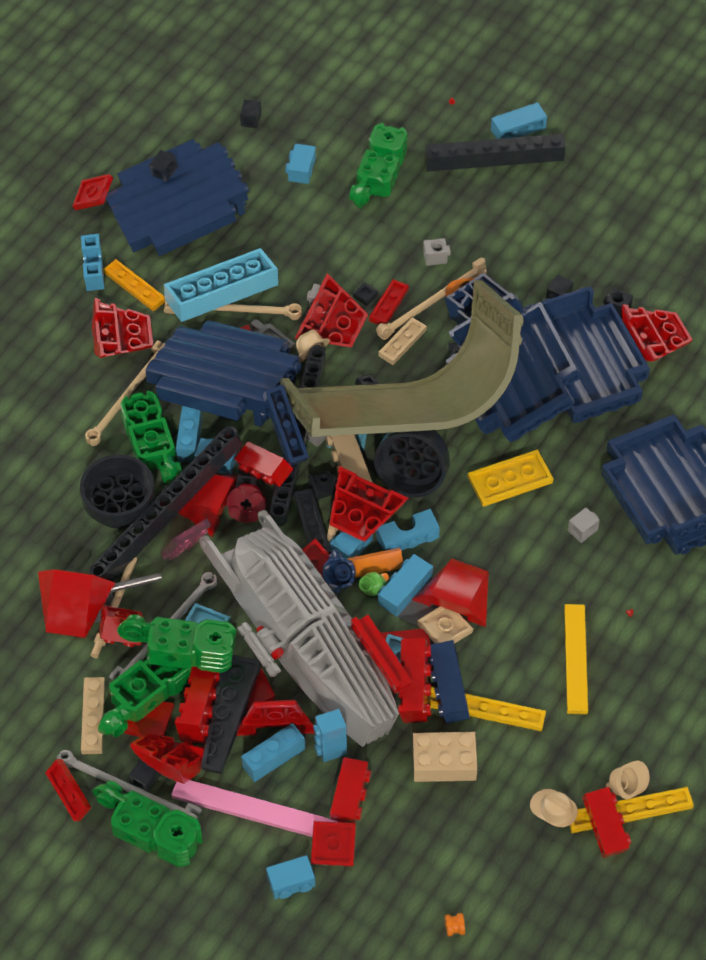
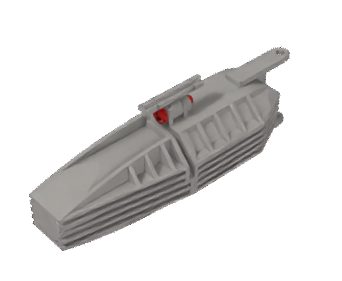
M262 510L258 514V519L263 528L238 538L235 548L223 554L219 552L207 535L201 536L199 541L204 553L257 628L256 631L258 633L255 634L252 632L250 625L244 622L237 629L244 636L245 641L261 664L266 667L268 674L275 677L281 671L278 665L274 664V660L279 659L294 681L323 713L337 709L340 710L346 724V734L362 747L366 743L369 744L379 737H383L384 734H389L399 712L388 683L359 641V638L351 629L352 618L303 550L282 533L266 510Z

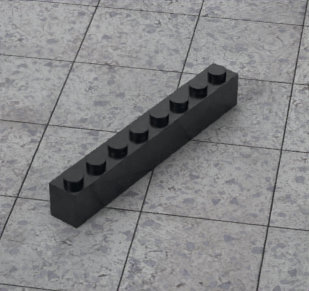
M563 134L425 145V163L427 172L564 161L566 145Z

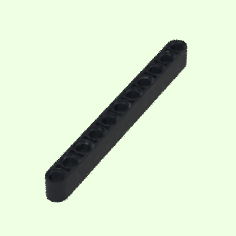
M313 346L310 348L300 388L320 387L326 364L325 349L323 347ZM294 415L306 447L309 433ZM302 463L293 465L292 472L280 487L275 486L270 506V516L278 527L284 526L288 521L294 497L293 493L295 492Z
M228 426L224 428L93 563L89 569L90 575L113 581L241 448L242 440L235 427Z

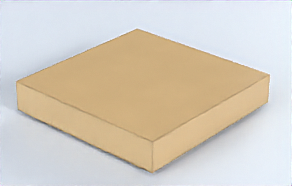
M438 607L417 620V625L429 635V638L435 644L453 640L455 644L473 632V628L459 613L443 607Z

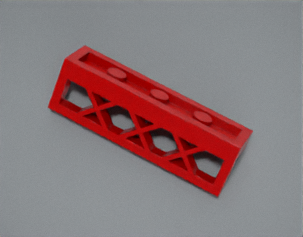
M369 615L360 620L357 617L351 619V629L359 638V641L394 694L411 685V678Z

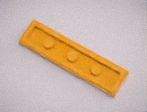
M117 259L103 269L105 275L153 312L165 303L164 295Z

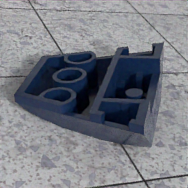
M482 273L462 288L448 295L445 301L450 318L457 324H462L470 319L472 315L474 280H482L501 297L510 293L485 273Z

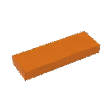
M400 548L347 558L355 566L356 574L354 578L362 577L370 572L382 573L401 569L403 564Z

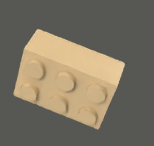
M475 732L413 733L414 782L476 781L477 756Z

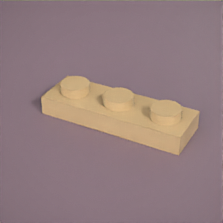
M412 317L379 351V357L394 365L427 331V326Z

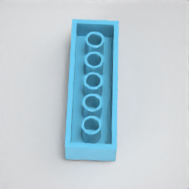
M259 248L164 284L165 301L180 321L183 322L277 286L278 269L263 250Z

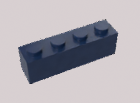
M281 385L265 390L263 398L286 461L290 466L307 461L309 456L284 386Z
M450 640L432 644V655L428 657L429 664L434 665L431 675L433 682H437L438 685L434 690L436 699L441 700V704L438 705L440 717L444 716L446 724L470 719L454 641Z

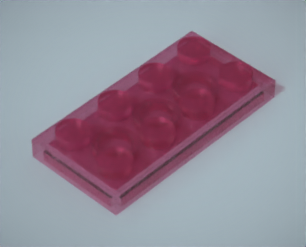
M205 519L173 538L160 553L165 560L170 557L172 560L179 556L185 548L189 550L197 545L200 537L208 533L207 529L211 526L209 521Z

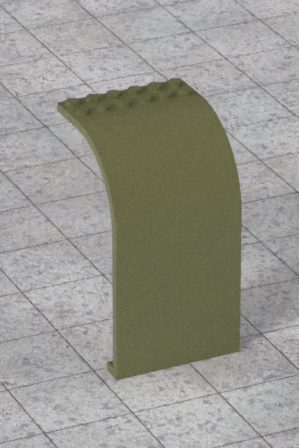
M474 280L472 315L466 339L455 357L431 376L407 383L296 388L289 378H281V385L284 386L294 415L311 437L440 430L457 427L472 421L486 412L506 390L514 374L519 346L522 343L520 331L523 326L522 314L482 280Z

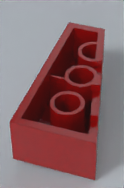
M426 638L401 639L400 662L412 680L411 685L399 691L401 705H398V712L403 723L428 722V716L432 714L431 703H428V696L432 694L431 684H428V676L432 674L431 664H428V657H431L432 650Z
M192 666L188 679L190 688L187 687L185 689V703L180 704V717H176L175 725L182 742L189 740L192 743L205 744L206 737H208L210 719L213 715L212 708L216 699L217 683L220 679L219 672L204 671Z

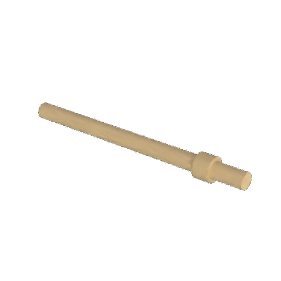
M136 557L125 568L120 582L130 579L137 561ZM125 589L116 591L110 606H119ZM99 633L96 634L94 639L95 645L91 652V657L98 658L102 646L106 644L100 638Z

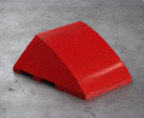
M327 273L295 339H298L304 333L315 330L323 339H329L330 342L328 344L352 347L368 313Z
M94 298L92 333L96 356L102 358L116 354L132 353L146 350L153 346L149 315L131 309L123 310L117 308L116 304L111 303V305L100 302V299Z
M622 305V321L645 361L654 362L692 342L693 339L676 312L657 309L652 312L646 311L644 307L633 309L629 308V305Z
M339 466L330 526L365 542L408 498L395 491H389L357 476L356 473Z
M215 474L178 513L184 518L190 519L198 528L201 527L207 531L208 535L213 538L220 524V516L227 504V498L236 487L238 475Z
M451 559L412 600L427 606L434 604L467 616V621L486 627L489 571Z
M55 569L38 571L46 633L86 638L97 619L102 605L107 601V597L116 583L90 574Z
M296 700L254 701L239 727L237 736L256 735V728L287 727L292 723L301 734H315L313 723Z
M146 733L131 743L130 747L141 760L162 775L179 783L185 784L198 775L202 769L201 765L205 746L192 745V741L186 740L183 743L174 742L173 737Z

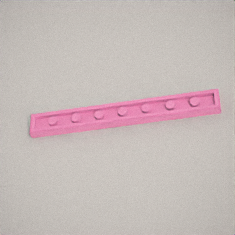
M191 780L185 784L176 782L171 795L176 800L313 837V821L338 822L333 819Z

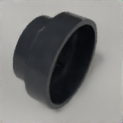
M436 430L389 432L385 434L376 450L374 463L379 478L389 489L407 497H423L435 492L443 483L449 470L450 455L442 437Z
M117 454L100 458L85 470L80 481V494L83 507L91 518L107 527L121 529L129 527L154 501L155 487L150 469L141 460L129 455Z

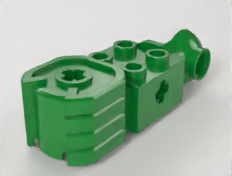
M384 123L374 126L369 138V149L366 150L357 172V185H352L349 200H352L359 209H362L364 204L368 203L370 195L381 197L391 195L400 172V165H402L407 153L408 133L404 127L398 129L392 126H384Z
M147 390V395L136 393L131 395L129 400L125 396L120 404L121 416L135 458L141 460L150 471L160 469L164 484L168 483L170 485L182 472L179 462H174L176 460L175 446L165 417L162 415V408L157 395Z
M130 615L120 623L117 629L118 635L127 641L148 642L147 659L150 664L191 669V666H195L200 670L220 673L227 671L232 665L236 629L231 623L226 621L206 619L197 624V622L156 617L151 623H147L140 615Z
M148 659L144 662L139 660L109 684L112 703L116 708L109 710L103 715L98 726V732L103 735H113L114 737L122 735L128 727L126 722L129 720L139 722L169 698L168 696L177 695L189 685L188 679L191 669L150 664Z
M108 780L106 784L93 788L92 792L98 803L108 809L115 808L111 817L113 836L148 853H151L153 850L159 858L177 867L190 864V859L197 851L198 842L199 844L202 843L201 825L198 819L180 810L170 811V808L135 791L123 794V788L114 781Z

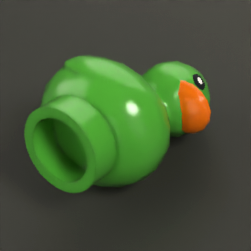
M367 573L360 579L359 587L364 594L374 597L378 595L379 590L389 583V576L387 573Z

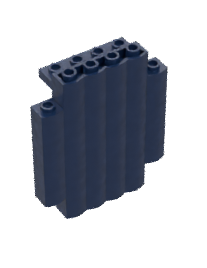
M191 139L165 151L172 153L176 157L178 168L167 182L152 176L149 164L155 156L117 173L122 186L108 192L106 200L133 253L153 244L158 256H161L235 222V213L238 212L239 216L246 213L244 206L246 205L245 201L249 200L247 196L249 189L245 182H241L242 177L239 170H234L235 164L232 158L228 159L227 156L229 154L225 146H221L218 142L202 149L199 142L195 143L194 139Z
M591 286L580 288L574 292L564 293L558 297L541 302L547 309L582 374L579 380L566 386L575 402L572 407L566 410L573 423L582 422L590 417L600 416L606 412L615 411L623 406L633 405L641 401L643 391L638 383L646 380L649 377L650 371L648 364L614 305L610 303L601 305L598 308L594 307L592 303L594 291ZM534 304L526 306L525 309H530V307Z
M510 293L502 298L522 314L523 326L520 331L522 343L519 346L516 368L509 385L501 397L475 420L485 435L500 427L508 441L513 442L520 439L527 432L536 429L542 423L553 419L557 414L572 407L575 402L566 386L579 380L582 374L545 306L539 302L526 310L520 299L513 293ZM471 317L449 331L451 337L460 348L468 334ZM457 353L453 354L450 358L446 360L447 364L455 357Z
M208 320L200 331L183 326L178 327L173 336L167 340L164 347L158 351L155 358L149 362L145 372L147 382L156 384L157 397L160 400L237 421L247 409L252 410L255 425L262 427L265 421L270 418L263 398L265 390L281 386V378H289L295 384V375L300 372L301 363L299 356L289 354L290 348L285 339Z
M675 414L609 440L607 452L613 461L602 465L601 475L646 544H656L664 538L675 555H684L691 548L705 546V427L701 424L685 431Z

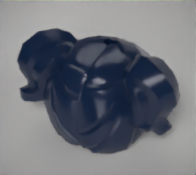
M333 549L329 559L323 565L322 577L332 592L336 594L342 588L351 586L354 583L356 569L351 560L343 558L340 551Z

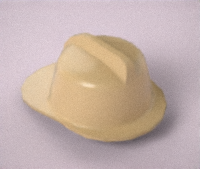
M315 330L302 334L296 343L300 363L307 359L310 348L313 346L324 348L330 342L329 339H323Z
M639 760L616 768L611 772L609 783L606 784V787L611 788L612 792L624 799H630L646 790L649 784L648 768Z
M543 789L538 791L530 801V808L533 814L553 826H569L577 817L576 804L564 793L552 789Z

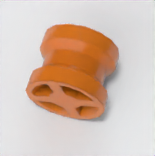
M458 913L456 916L445 915L447 937L453 936L456 933L465 935L463 913Z

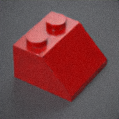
M102 605L99 629L100 638L106 643L113 644L116 641L128 647L140 646L141 642H131L121 638L118 635L117 629L120 623L130 615H140L143 617L142 612Z

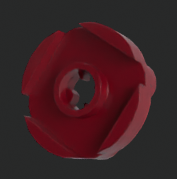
M241 484L233 489L227 498L229 515L242 523L256 522L259 512L265 511L266 498L257 486ZM245 499L250 500L249 503H252V506H248V508H245L241 502H244Z

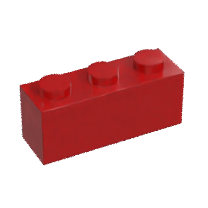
M248 441L234 458L242 472L246 474L250 472L253 477H257L258 480L262 478L268 485L274 484L280 487L293 470L284 458Z
M343 758L330 811V819L342 823H356V820L361 819L363 808L360 807L361 801L365 802L367 789H364L365 783H369L371 778L368 762Z
M609 787L586 793L582 799L602 858L626 852L630 848L631 840L628 832H624L622 826L624 824L621 812H617L615 793L611 792Z

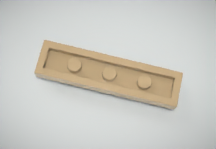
M105 677L84 678L82 754H103V734L98 732V726L104 715Z

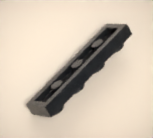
M307 489L294 492V500L307 544L316 539L331 554L313 490Z

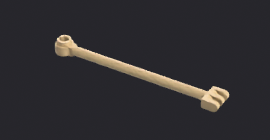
M479 258L473 262V269L458 279L478 277L482 273L486 274L485 259ZM447 286L391 324H379L376 328L377 335L383 340L388 339L395 332L396 328L443 298Z
M165 301L164 312L175 314ZM295 303L285 307L227 304L214 309L216 311L285 314V316L292 320L299 319L302 313L301 306Z
M159 340L155 342L151 347L152 352L155 353L98 426L86 432L85 436L88 444L96 446L100 443L102 431L121 409L122 399L125 396L129 399L144 380L147 365L155 358L165 343L162 344Z

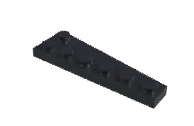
M232 655L231 668L225 672H219L220 679L216 688V699L212 708L213 715L211 724H209L208 738L201 765L204 771L223 774L262 667L259 660Z

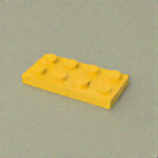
M538 449L469 472L467 475L482 507L553 483V477Z

